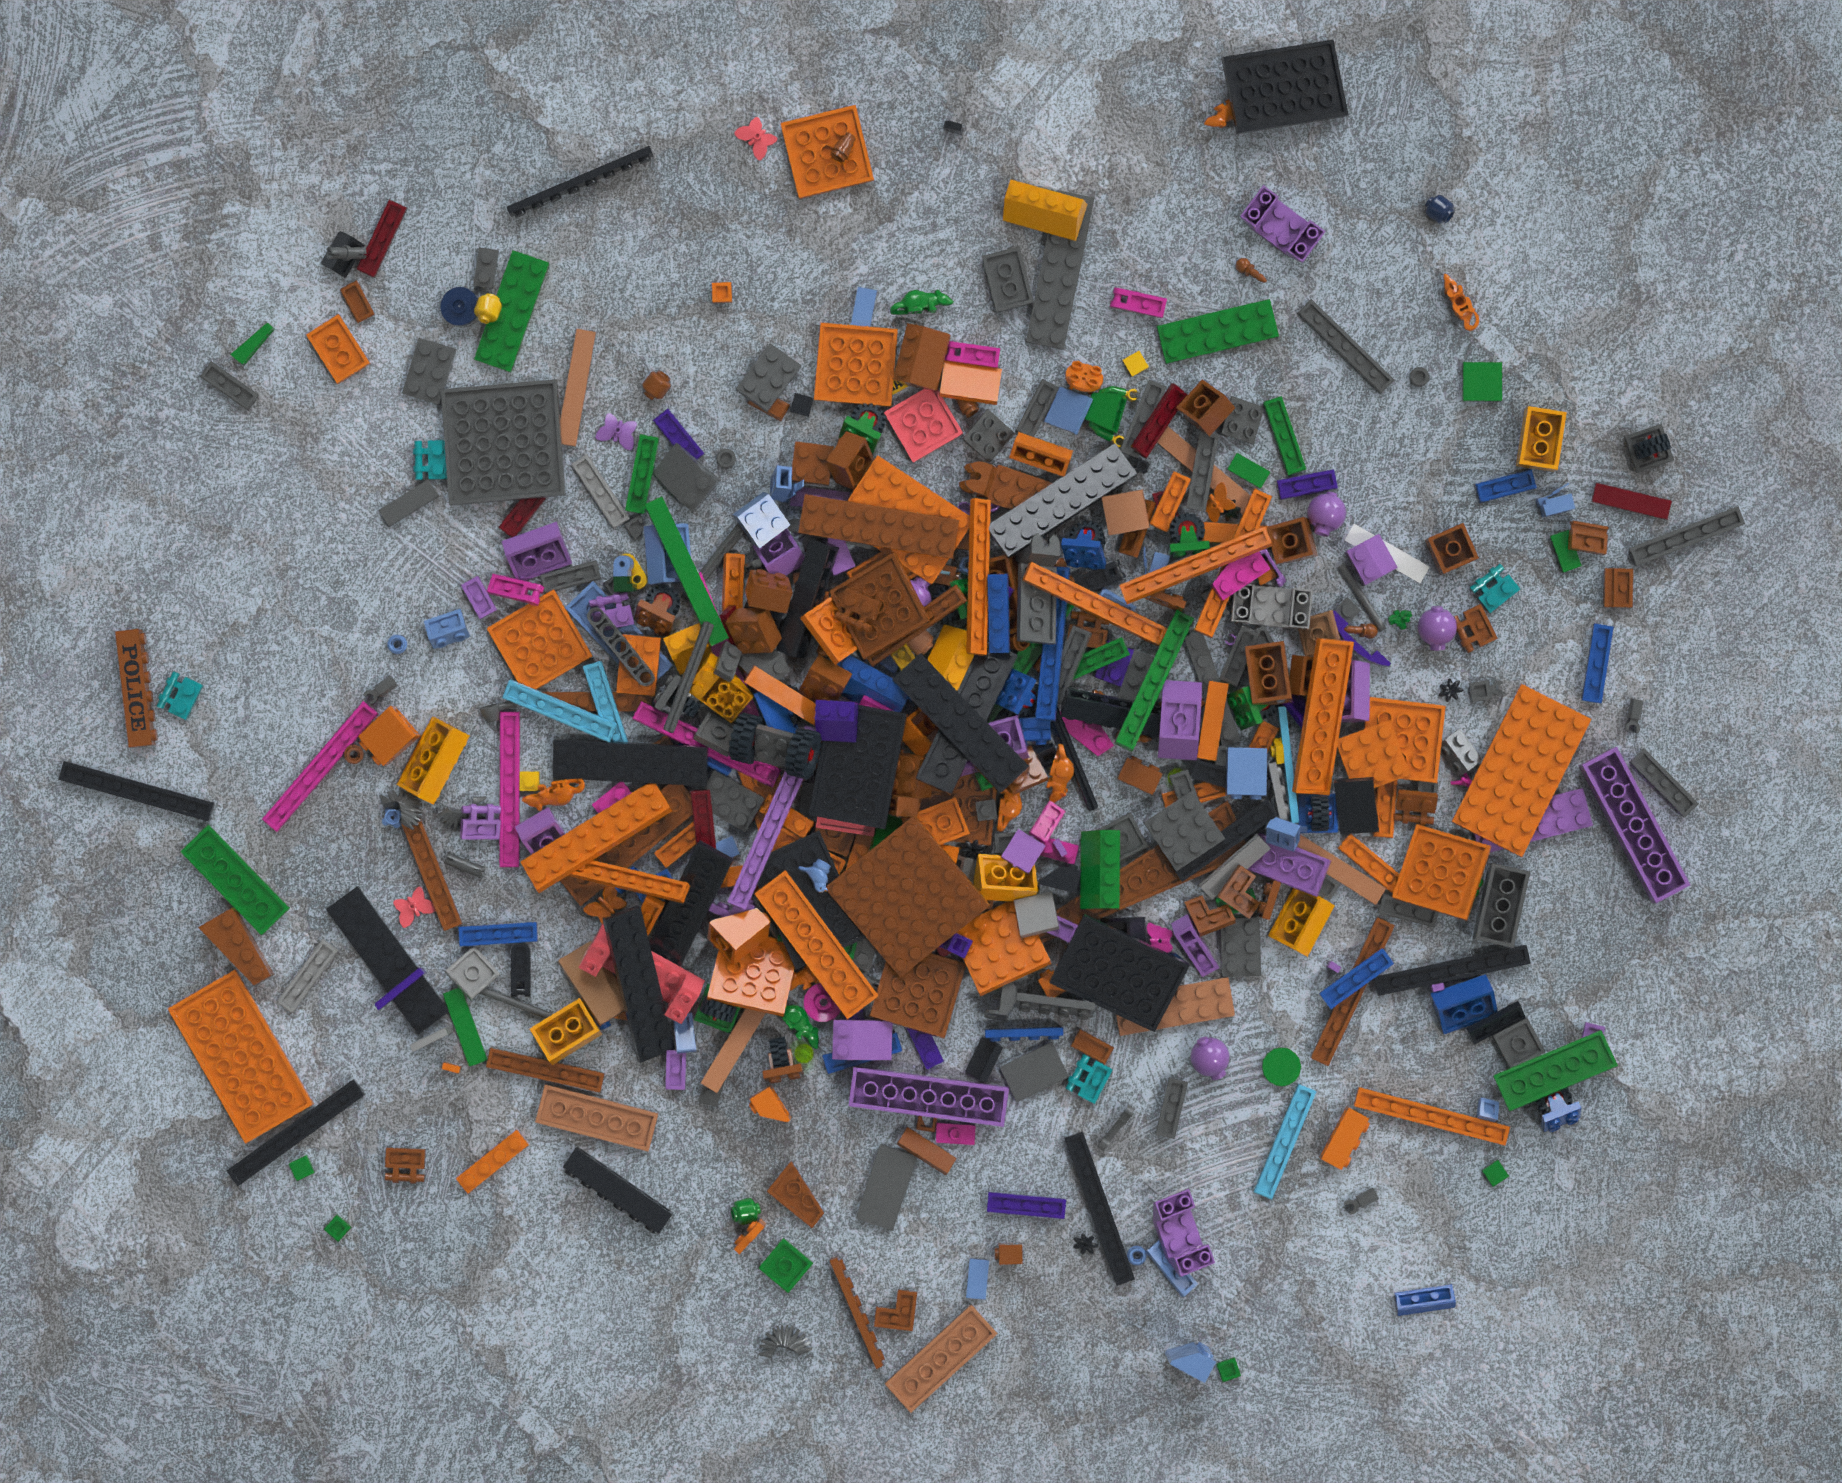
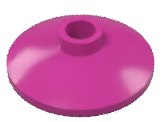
M820 983L815 984L806 992L804 1008L812 1019L819 1022H828L839 1015L840 1009ZM822 998L827 1000V1004L825 1006H822L820 1004V1000Z

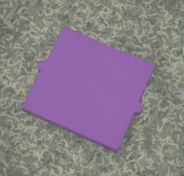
M1018 829L1001 858L1012 864L1013 868L1017 867L1029 874L1046 845L1034 839L1033 835L1029 836Z

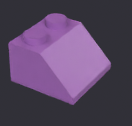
M787 528L761 548L753 545L757 555L771 574L782 573L788 575L800 568L805 558Z
M1380 534L1345 552L1363 586L1398 568Z
M549 807L515 827L521 841L531 855L565 834Z

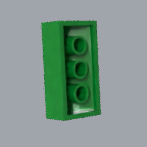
M1120 830L1081 831L1080 909L1119 910Z

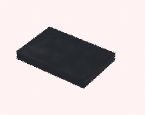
M1373 777L1334 780L1340 835L1379 832Z

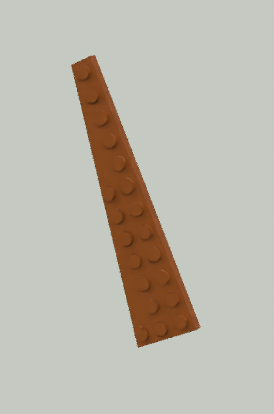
M1228 800L1208 812L1220 831L1236 821ZM1245 839L1183 882H1181L1172 869L1171 863L1158 845L1120 869L1119 910L1217 869L1246 844ZM1079 895L1057 909L1056 913L1057 916L1078 925L1083 914L1098 920L1119 910L1080 909ZM1047 932L1038 934L1042 943L1056 938V936Z

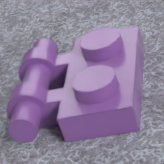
M615 592L610 596H597L596 599L589 600L590 607L598 606L602 609L617 628L635 624L631 605H622V601L629 599L627 592ZM616 603L617 608L606 610L605 605ZM600 612L592 614L594 622L601 620L602 614ZM606 627L604 631L612 630L613 628Z
M469 804V806L461 807L462 813H469V819H461V839L500 838L501 820L494 819V814L501 813V806ZM477 813L486 814V819H477Z

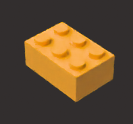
M1531 406L1524 409L1516 466L1550 472L1558 470L1567 412Z
M580 998L530 1028L543 1053L552 1065L603 1035Z

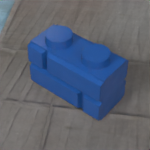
M1019 718L1026 745H1028L1027 742L1035 741V745H1047V741H1051L1050 721H1038L1035 718Z

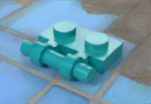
M429 440L428 448H422V441H414L413 455H415V466H413V472H415V480H423V472H428L429 480H447L445 441ZM422 455H428V466H423Z
M1501 564L1495 568H1490L1485 576L1474 581L1475 584L1470 587L1473 593H1476L1479 589L1483 594L1477 599L1489 614L1520 590L1509 574L1504 578L1500 576V573L1505 570ZM1494 579L1497 583L1488 589L1486 584Z
M173 671L170 678L168 677L166 680L167 684L163 693H160L158 696L159 701L156 706L163 709L167 702L171 704L168 712L187 720L204 685L188 677H184L183 682L180 683L177 681L180 674ZM176 687L179 690L173 699L169 696L173 688Z
M1083 1054L1076 1063L1077 1067L1074 1073L1067 1080L1069 1082L1066 1089L1072 1092L1075 1085L1080 1087L1077 1095L1095 1104L1113 1069L1096 1060L1091 1067L1087 1065L1090 1057ZM1083 1070H1086L1089 1073L1085 1081L1082 1082L1079 1078Z

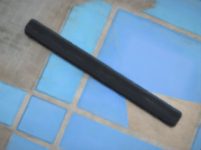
M1057 706L1056 722L1052 721L1060 743L1064 746L1067 758L1074 765L1073 775L1088 811L1098 808V804Z

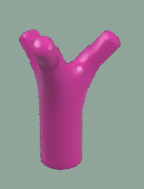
M1466 772L1463 774L1464 777H1461V780L1451 781V785H1462L1469 788L1472 780Z

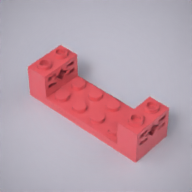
M604 924L601 925L578 967L594 977L597 976L601 967L616 974ZM651 951L663 1001L669 1003L664 1015L682 1024L699 997L705 980Z

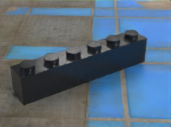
M810 539L806 547L804 561L800 566L798 580L794 585L795 590L789 603L788 613L783 621L782 639L777 645V651L795 658L805 659L812 634L800 618L822 603L839 547Z
M1067 687L1061 704V717H1065L1068 720L1084 721L1087 724H1099L1106 728L1121 729L1133 701ZM1153 706L1141 732L1142 735L1159 737L1160 706Z
M578 1146L563 1166L566 1169L565 1173L572 1178L576 1176L582 1180L581 1184L588 1189L592 1187L598 1191L597 1195L604 1200L609 1199L614 1202L613 1206L621 1212L625 1210L630 1213L629 1217L637 1223L639 1221L646 1224L645 1228L653 1234L655 1232L660 1233L674 1213Z

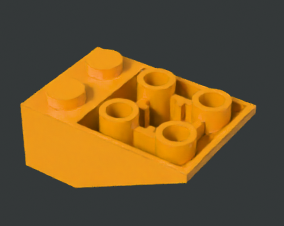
M710 653L698 667L689 693L732 723L754 695L736 674L730 683L715 675L713 671L718 657Z

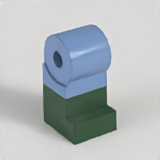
M626 555L618 556L613 564L614 592L637 591V583H632L631 570L634 567L633 559Z

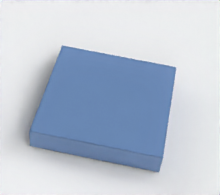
M1059 387L1044 422L1077 435L1093 399Z

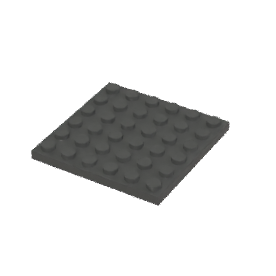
M557 379L441 389L450 506L566 496Z

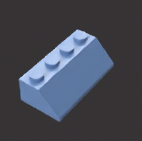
M1194 1342L1168 1349L1165 1352L1170 1365L1204 1383L1216 1363L1209 1347L1201 1342H1198V1344Z

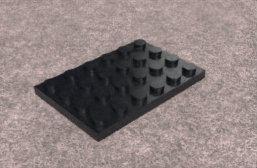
M1334 39L1221 58L1236 135L1342 118L1349 115Z
M858 705L856 742L822 741L809 815L886 830L908 714Z
M819 830L772 851L758 881L759 889L786 870L843 948L866 938L827 891L818 893L814 889V885L807 873L799 870V866L812 867L813 863L820 859L831 866L830 872L827 874L828 882L826 886L839 876ZM776 925L795 970L806 966L805 962Z
M1083 914L1049 983L1089 1002H1094L1099 1007L1155 1032L1190 963L1091 916Z

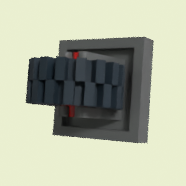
M1662 424L1624 436L1636 473L1674 461L1671 445Z
M675 674L674 677L671 675L664 683L667 687L663 693L659 691L653 699L655 702L654 707L660 711L664 705L671 708L679 688V683L682 680L680 676ZM689 693L682 711L693 718L702 705L691 698L692 694Z

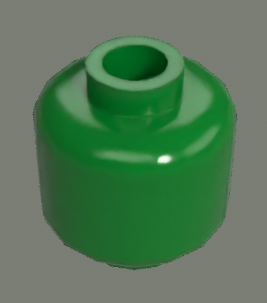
M752 1198L737 1200L730 1209L733 1221L741 1226L750 1224L753 1221L756 1222L758 1214H761L759 1203H755Z

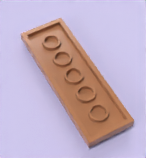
M1225 977L1180 985L1157 1029L1235 1016L1229 978ZM1116 1015L1120 1036L1150 1031Z
M545 1084L535 1123L649 1152L659 1113Z
M971 1304L889 1378L885 1385L912 1413L998 1333Z

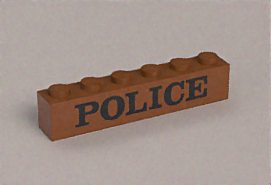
M141 629L115 631L128 747L156 745L155 741H158V733L153 726L156 716L155 711L151 709L153 693L149 691L151 674L147 671L146 666L149 663V656L144 648V644L147 643L146 634Z

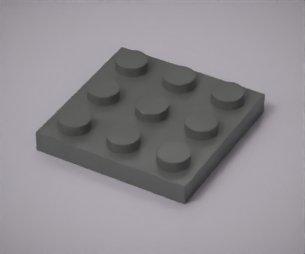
M1193 790L1144 822V825L1176 872L1225 840Z

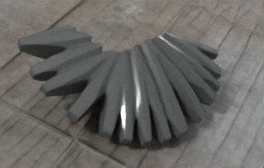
M394 790L392 794L387 792L389 799L381 794L380 798L384 807H397L400 810L402 825L414 830L413 826L419 825L418 822L422 819V816L419 814L423 813V810L419 809L422 807V803H420V800H417L418 797H414L415 795L409 792L403 796V790H400L399 796H397Z
M486 796L473 797L472 804L486 806V804L479 803L487 798ZM447 807L436 817H443L440 823L445 822L444 827L448 824L447 829L454 823V832H456L459 823L461 827V819H469V813H462L461 809ZM477 813L478 819H485L484 816Z
M781 1325V1330L777 1326V1332L775 1328H772L775 1337L768 1332L766 1333V1336L771 1341H761L765 1345H760V1347L767 1349V1351L759 1353V1356L772 1358L778 1347L789 1349L798 1355L812 1351V1348H805L811 1344L810 1341L805 1342L808 1337L804 1338L805 1334L797 1338L800 1332L799 1329L791 1336L794 1326H790L788 1329V1325H786L784 1332L783 1325Z

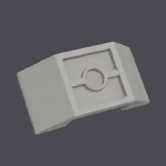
M1247 584L1234 593L1231 621L1250 625L1309 629L1313 590Z

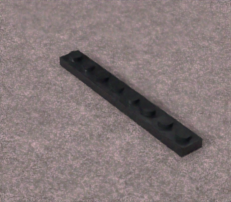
M647 146L507 206L508 212L511 217L523 216L531 208L537 210L544 206L543 203L558 201L562 198V195L569 193V195L580 191V187L585 185L587 187L593 186L601 178H612L615 176V172L620 170L622 172L628 171L636 163H647L653 157L651 148Z
M63 761L58 779L210 822L215 804L214 802Z
M1525 944L1514 948H1506L1379 975L1374 978L1377 996L1527 965L1531 964L1528 948Z
M353 1079L226 1170L238 1187L366 1094L356 1080Z
M1081 1131L1064 1137L1115 1283L1118 1286L1135 1280L1084 1133Z

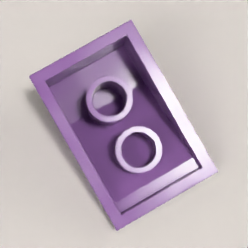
M834 1019L832 1059L891 1060L893 1024L882 1020Z

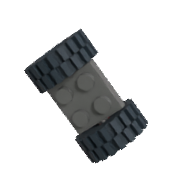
M744 712L739 715L736 725L733 726V733H731V740L729 741V757H731V760L750 765L754 761L785 768L787 775L805 780L813 775V770L816 769V763L819 761L818 756L822 743H820L822 737H820L821 734L819 732L799 727L794 734L765 726L766 723L763 717Z

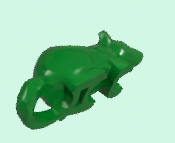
M938 289L935 293L912 290L900 302L890 307L891 315L922 314V311L925 309L928 310V313H936L937 308L935 306H949L954 301Z
M786 1005L782 1019L790 1029L794 1028L796 1030L794 1034L799 1041L804 1036L811 1047L818 1049L819 1030L817 1027L813 1028L806 1011L798 1005Z

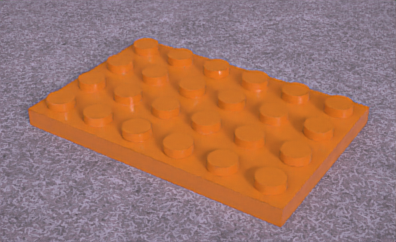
M878 455L847 500L849 502L959 520L954 551L970 529V516ZM874 546L887 556L896 553L904 567L933 585L949 558Z

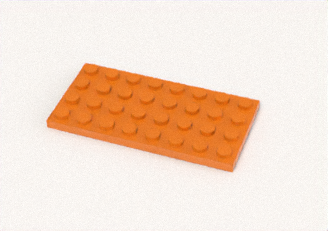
M1521 684L1451 822L1522 858L1592 719Z
M237 969L168 1008L245 1144L314 1104Z

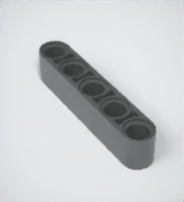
M597 607L590 609L587 614L590 624L636 681L642 686H651L655 681L653 671L602 609ZM598 611L602 614V618L600 621L594 622L592 614ZM606 627L614 629V634L611 637L604 635ZM619 642L626 644L624 652L620 653L616 650V645ZM632 657H637L639 660L635 668H631L628 664L629 659ZM644 672H649L651 675V680L648 683L641 681V675Z

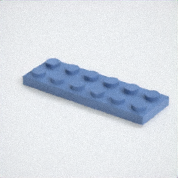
M592 581L565 609L619 664V658L602 637L596 633V630L587 619L588 611L592 609L589 600L596 599L597 596H607ZM615 603L605 605L606 610L617 608ZM635 624L618 628L622 634L645 636ZM614 629L604 631L606 637H611L614 634ZM621 642L616 645L618 652H620ZM661 652L657 681L674 666Z

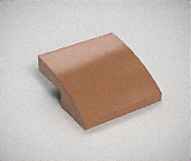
M1143 489L1102 497L1109 535L1150 528Z

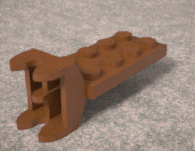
M978 461L966 464L963 467L971 475L970 480L959 482V487L968 494L991 500L993 505L1012 510L1051 485L1052 482L999 464L995 467L994 465Z

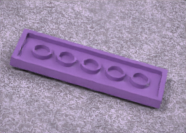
M1583 788L1553 795L1530 842L1593 826ZM1473 833L1476 842L1491 846L1490 852L1503 849Z

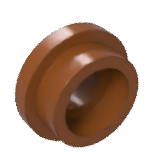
M349 745L344 751L345 760L350 764H357L363 759L364 752L358 745ZM356 751L357 756L351 757L350 753Z

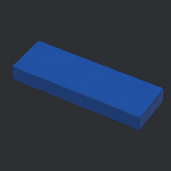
M1532 469L1475 484L1479 503L1537 488Z

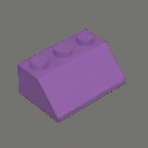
M557 521L502 541L505 556L515 578L525 581L572 564Z
M1352 660L1341 722L1369 721L1370 663Z

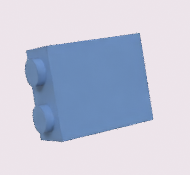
M1228 747L1226 749L1225 795H1229L1230 799H1242V796H1250V800H1261V796H1266L1267 748Z

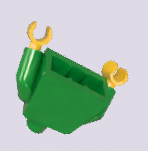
M1109 386L1100 389L1098 393L1093 392L1090 398L1093 401L1085 419L1089 421V427L1097 436L1109 442L1112 441L1113 444H1116L1117 438L1124 440L1123 436H1114V433L1117 434L1127 400L1130 402L1136 400V398L1130 397V392L1137 393L1136 389L1126 391L1125 388Z

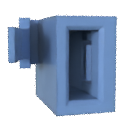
M777 465L770 477V496L776 501L788 503L789 499L804 487V480L792 483V467Z
M1569 483L1553 491L1547 497L1536 499L1537 508H1540L1542 518L1575 509L1572 494L1548 499V497L1559 493Z
M1143 547V566L1145 568L1144 575L1147 574V559L1145 557V547ZM1155 552L1148 573L1168 566L1170 556Z
M1275 817L1274 820L1271 819L1266 827V843L1294 852L1300 842V832L1307 833V827Z

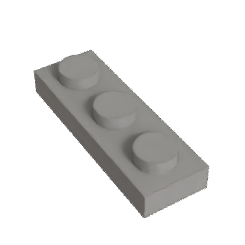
M1276 762L1267 764L1269 780H1272L1270 786L1275 810L1278 814L1277 818L1288 820L1287 815H1290L1289 806L1284 803L1283 796H1286L1284 785L1280 784L1279 777H1282L1280 765L1277 766Z

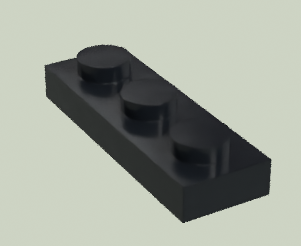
M1516 1001L1466 1029L1472 1043L1475 1045L1526 1017L1520 1003Z

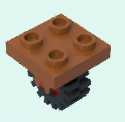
M658 585L657 588L654 586L651 591L649 590L645 601L640 599L634 620L639 625L649 627L661 636L670 635L681 604L678 592H673L674 588L672 587L668 589V585H664V588H661V585Z
M785 1036L769 1039L771 1053H768L770 1070L762 1071L764 1079L769 1081L770 1084L782 1082L781 1078L788 1077L789 1080L801 1078L800 1075L804 1074L803 1065L801 1063L794 1065L792 1050L787 1048Z

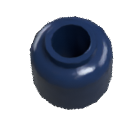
M1442 195L1430 197L1425 204L1427 207L1426 215L1438 224L1449 222L1455 213V210H1453L1454 204Z

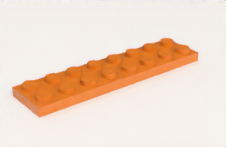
M1316 638L1292 792L1330 795L1354 646L1352 641Z
M647 783L520 862L537 892L541 893L672 812V809L658 786Z
M786 870L754 893L847 1020L879 996Z

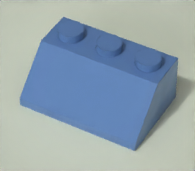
M676 524L691 556L688 524ZM654 525L644 526L648 584L680 583Z

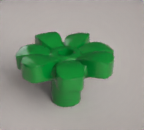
M1399 610L1393 611L1394 615L1388 617L1389 624H1396L1400 630L1406 629V623L1410 621L1412 612L1408 610H1402L1401 613Z

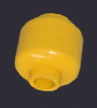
M486 293L478 298L474 314L481 323L488 324L498 319L502 304L497 296Z

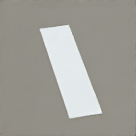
M1353 524L1345 541L1353 546H1357L1375 535ZM1384 541L1398 567L1396 570L1421 583L1430 566Z

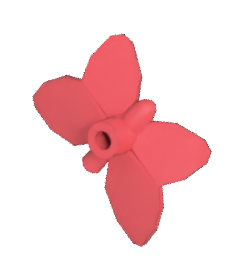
M755 117L749 126L738 128L734 135L744 141L750 140L748 145L752 146L754 144V156L758 160H762L767 153V146L777 142V137L772 134H765L766 130H761L762 124L760 119Z
M418 887L413 892L412 898L407 897V900L396 899L393 902L396 909L401 912L399 919L403 928L411 925L414 920V913L416 917H419V911L423 914H431L436 911L432 901L425 899L424 891L421 887Z

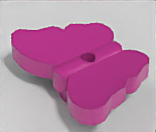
M1148 923L1147 932L1151 937V945L1167 953L1171 952L1173 949L1170 944V938L1173 935L1172 931L1165 927L1161 928L1159 925Z

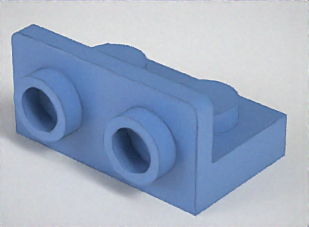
M461 609L424 621L428 639L433 649L443 648L448 644L461 642L470 637Z

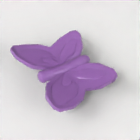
M608 413L605 418V426L597 431L595 438L600 441H606L613 437L614 442H617L619 438V443L624 449L632 450L634 438L631 434L635 431L637 422L627 421L623 424L622 420L618 422L615 416Z

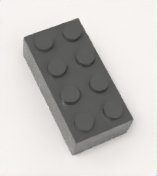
M1489 863L1472 939L1514 948L1530 871Z

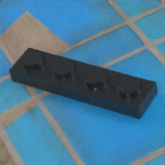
M1197 760L1194 764L1191 779L1226 788V768ZM1267 779L1266 796H1261V799H1267L1272 780Z

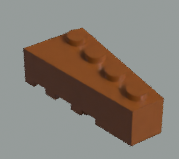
M235 908L225 911L198 927L253 985H258L275 975L240 913Z

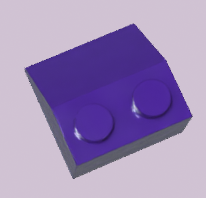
M816 700L815 727L816 732L821 734L822 741L856 742L858 703Z

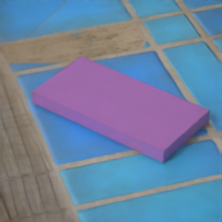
M1259 833L1258 835L1266 842V835ZM1267 843L1271 849L1247 869L1318 897L1331 860L1298 847L1293 852Z

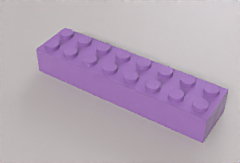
M1612 747L1578 765L1651 903H1658L1690 886L1685 873L1618 748Z
M854 1066L849 1106L1004 1127L1009 1087Z

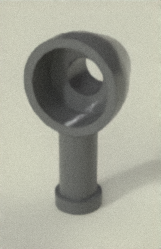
M511 701L481 707L480 713L487 723L499 720L500 711L513 707L516 708L517 704Z

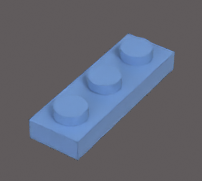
M1157 1240L1145 1251L1181 1297L1186 1296L1198 1285L1190 1273L1182 1277L1177 1274L1166 1259L1160 1240Z

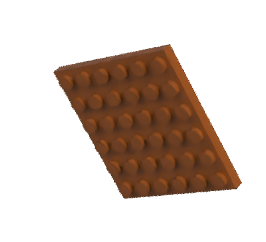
M915 815L826 886L827 892L899 977L903 976L990 906L988 901Z

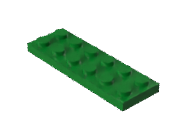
M512 250L496 295L500 299L502 309L495 322L486 324L474 357L475 361L510 373L512 372L549 268V262Z
M1270 299L1157 326L1165 364L1279 337Z
M207 825L180 851L261 936L290 909L211 825Z
M1602 1030L1495 1074L1493 1078L1508 1111L1511 1112L1616 1068L1618 1064Z

